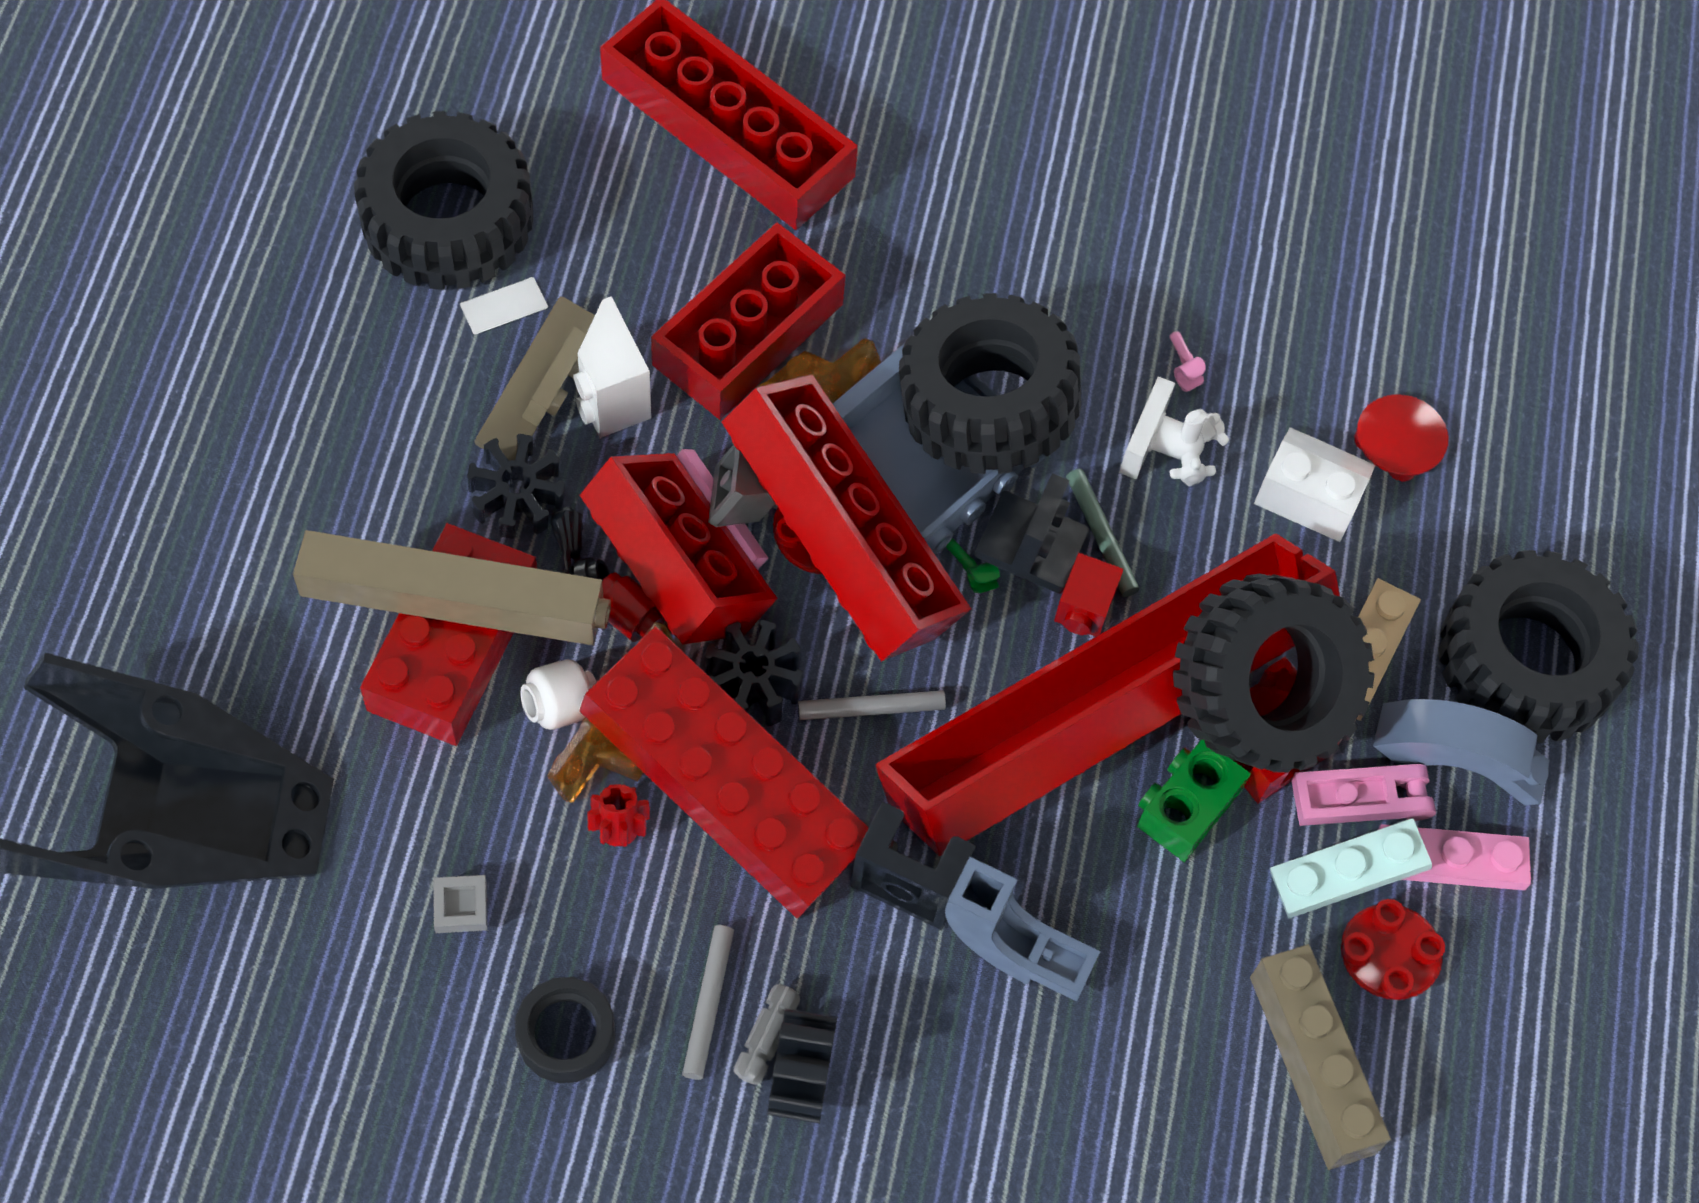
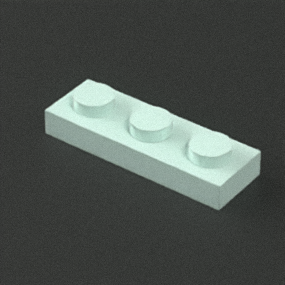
M1411 818L1271 867L1270 873L1289 919L1432 869V862L1415 821Z

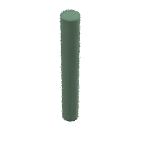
M1075 469L1069 472L1066 479L1070 480L1069 485L1106 563L1124 569L1118 585L1122 596L1129 597L1136 594L1140 588L1083 469Z

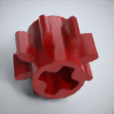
M612 784L606 787L600 795H591V810L587 812L588 831L600 830L601 844L607 843L612 846L626 847L635 840L637 835L645 837L646 820L650 819L649 800L637 801L636 787L630 788L626 785Z

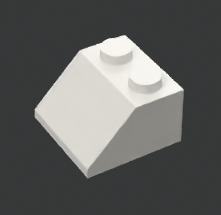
M612 297L602 300L578 351L579 373L573 375L575 385L581 396L576 398L579 414L586 425L593 423L599 438L651 419L650 371Z
M1290 427L1269 467L1254 504L1340 542L1370 480L1375 464Z

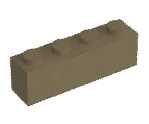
M1304 945L1261 959L1250 979L1327 1169L1331 1170L1376 1155L1391 1138L1310 945Z

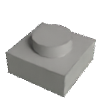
M485 875L434 878V929L436 933L488 930L487 880Z

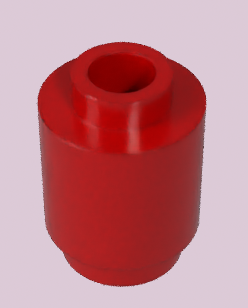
M617 572L611 573L602 581L604 599L611 600L608 622L632 642L642 639L655 626L660 630L665 619L653 601L644 594L642 586L631 577H622Z

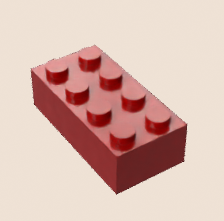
M776 222L651 336L652 366L721 420L843 305L846 275Z
M675 453L611 456L579 495L590 510L593 520L602 527L615 546L620 559L631 569L642 585L644 594L653 601L668 623L669 630L680 640L682 645L725 639L726 626L735 622L741 623V632L745 636L778 599L726 526L715 527L708 523L710 503Z
M446 523L432 550L434 552L537 569L535 556ZM399 613L360 686L367 712L457 747L514 632Z

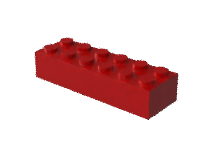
M655 0L600 46L601 74L604 82L794 230L799 229L855 178L857 144L669 1Z
M813 374L755 388L721 421L731 436L732 443L743 454L757 475L760 485L770 494L784 515L786 524L796 533L810 554L812 563L822 572L836 593L839 603L848 611L863 633L865 642L875 651L881 662L935 640L971 610V607Z
M656 626L585 693L579 712L796 919H799L855 860L856 852L869 827Z

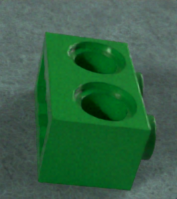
M1202 739L1192 751L1184 747L1177 754L1167 769L1172 776L1163 787L1155 782L1138 804L1144 811L1137 827L1184 863L1240 795L1251 775L1250 772L1232 759H1229V757L1217 754L1206 747L1205 740ZM1193 774H1206L1213 780L1215 785H1201L1195 780ZM1169 808L1177 809L1183 813L1186 821L1175 822L1166 816L1164 810Z

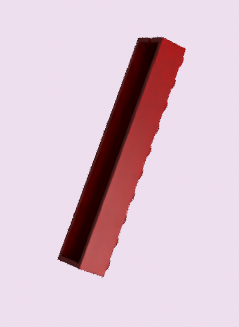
M1277 533L1273 534L876 763L875 766L888 804L904 812L902 821L939 857L942 856L952 837L957 836L966 841L1180 715L1177 697L1182 696V690L1174 687L1173 671L1180 670L1181 659L1175 657L1178 642L1184 644L1188 632L1184 630V626L1190 616L1198 617L1201 614L1202 610L1199 608V604L1209 594L1221 596L1219 591L1221 585L1233 579L1243 581L1247 575H1278L1323 585L1332 589L1335 596H1340L1336 571L1310 554L1303 556L1302 549ZM1285 628L1272 634L1260 646L1253 659L1250 673L1295 646L1293 639Z

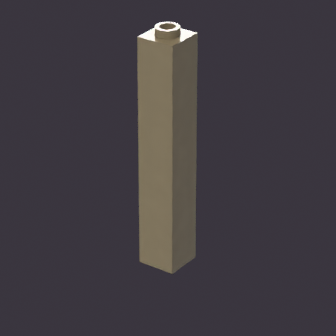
M305 530L293 572V577L301 597L593 646L598 628L606 629L611 608V600L604 599L601 579Z

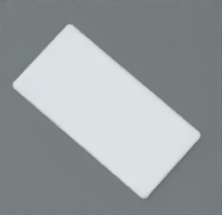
M533 277L460 303L462 311L475 335L548 308Z

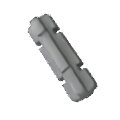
M780 984L772 987L765 1003L769 1004L768 1009L762 1008L744 1045L749 1049L747 1053L741 1052L734 1066V1073L743 1081L755 1085L762 1082L769 1067L765 1062L766 1060L773 1059L779 1045L785 1008L796 1010L800 1002L799 995L793 989Z

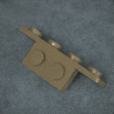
M561 296L558 298L475 439L477 446L484 449L485 443L493 438H497L499 440V447L509 461L515 460L517 454V435L526 434L532 436L546 412L555 417L568 394L566 390L561 388L567 375L574 379L573 375L579 373L578 351L595 317L594 314Z

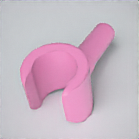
M1173 332L1170 335V339L1182 365L1174 369V376L1180 388L1188 392L1204 383L1202 375L1205 372V362L1200 357H1193L1180 332Z

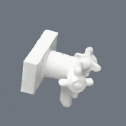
M1158 376L1128 444L1119 473L1137 479L1148 451L1154 450L1181 460L1182 468L1171 469L1169 472L1171 478L1181 479L1187 486L1202 482L1206 476L1215 475V466L1201 464L1199 455L1204 449L1205 442L1213 439L1217 440L1222 446L1229 442L1228 436L1224 433L1225 426L1220 419V415L1218 413L1207 414L1203 409H1198L1188 413L1184 423L1166 416V409L1175 383Z

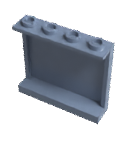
M903 344L836 400L833 405L933 553L937 554L950 542L954 530L963 522L966 525H970L982 514L989 499L995 494L1001 496L1003 491H1009L1016 483L1018 474L1024 467L1022 464L1012 467V472L998 474V469L986 470L985 474H975L970 472L969 467L962 466L958 470L945 465L944 457L941 456L938 460L934 459L923 450V444L915 442L909 432V424L905 421L899 378V361L903 357ZM975 375L967 377L954 387L970 395L983 397L998 396ZM1044 454L1040 455L1039 462L1030 467H1036L1046 456Z

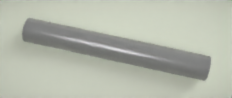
M944 690L803 700L798 701L799 720L945 710Z
M716 925L713 930L682 1073L684 1077L689 1079L702 1080L734 934V929L724 925Z

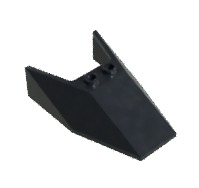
M44 653L25 679L23 689L107 740L113 746L115 755L94 846L91 849L82 851L56 852L0 838V873L151 889L311 877L317 874L334 782L333 778L197 693Z

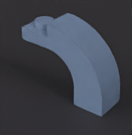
M1410 699L1383 703L1373 747L1397 765H1445L1470 770L1489 778L1524 806L1541 804L1545 782L1548 778L1550 760L1535 749L1538 735L1508 717L1476 706L1444 700Z
M969 857L945 908L946 919L952 930L976 954L1004 973L1027 985L1031 979L1077 1002L1100 951L1034 918L1018 904L1013 895L1017 882L1016 878Z

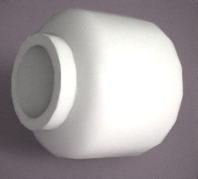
M569 659L534 668L528 674L526 684L522 685L520 691L522 706L527 717L532 722H538L543 728L550 730L584 721L587 718L579 710L585 693L596 683L595 677L590 671H584L576 661Z

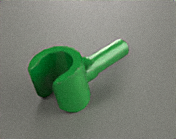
M952 538L946 548L966 571L971 590L979 594L999 588L996 580L1000 577L998 568L987 562L977 565L975 560Z

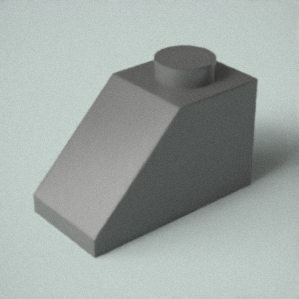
M734 444L715 466L708 523L715 527L759 522L771 508H778L770 494L760 485L757 475Z

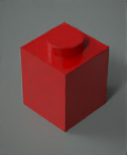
M1078 552L1060 598L1054 621L1063 624L1068 631L1078 635L1090 634L1095 637L1100 635L1124 569Z

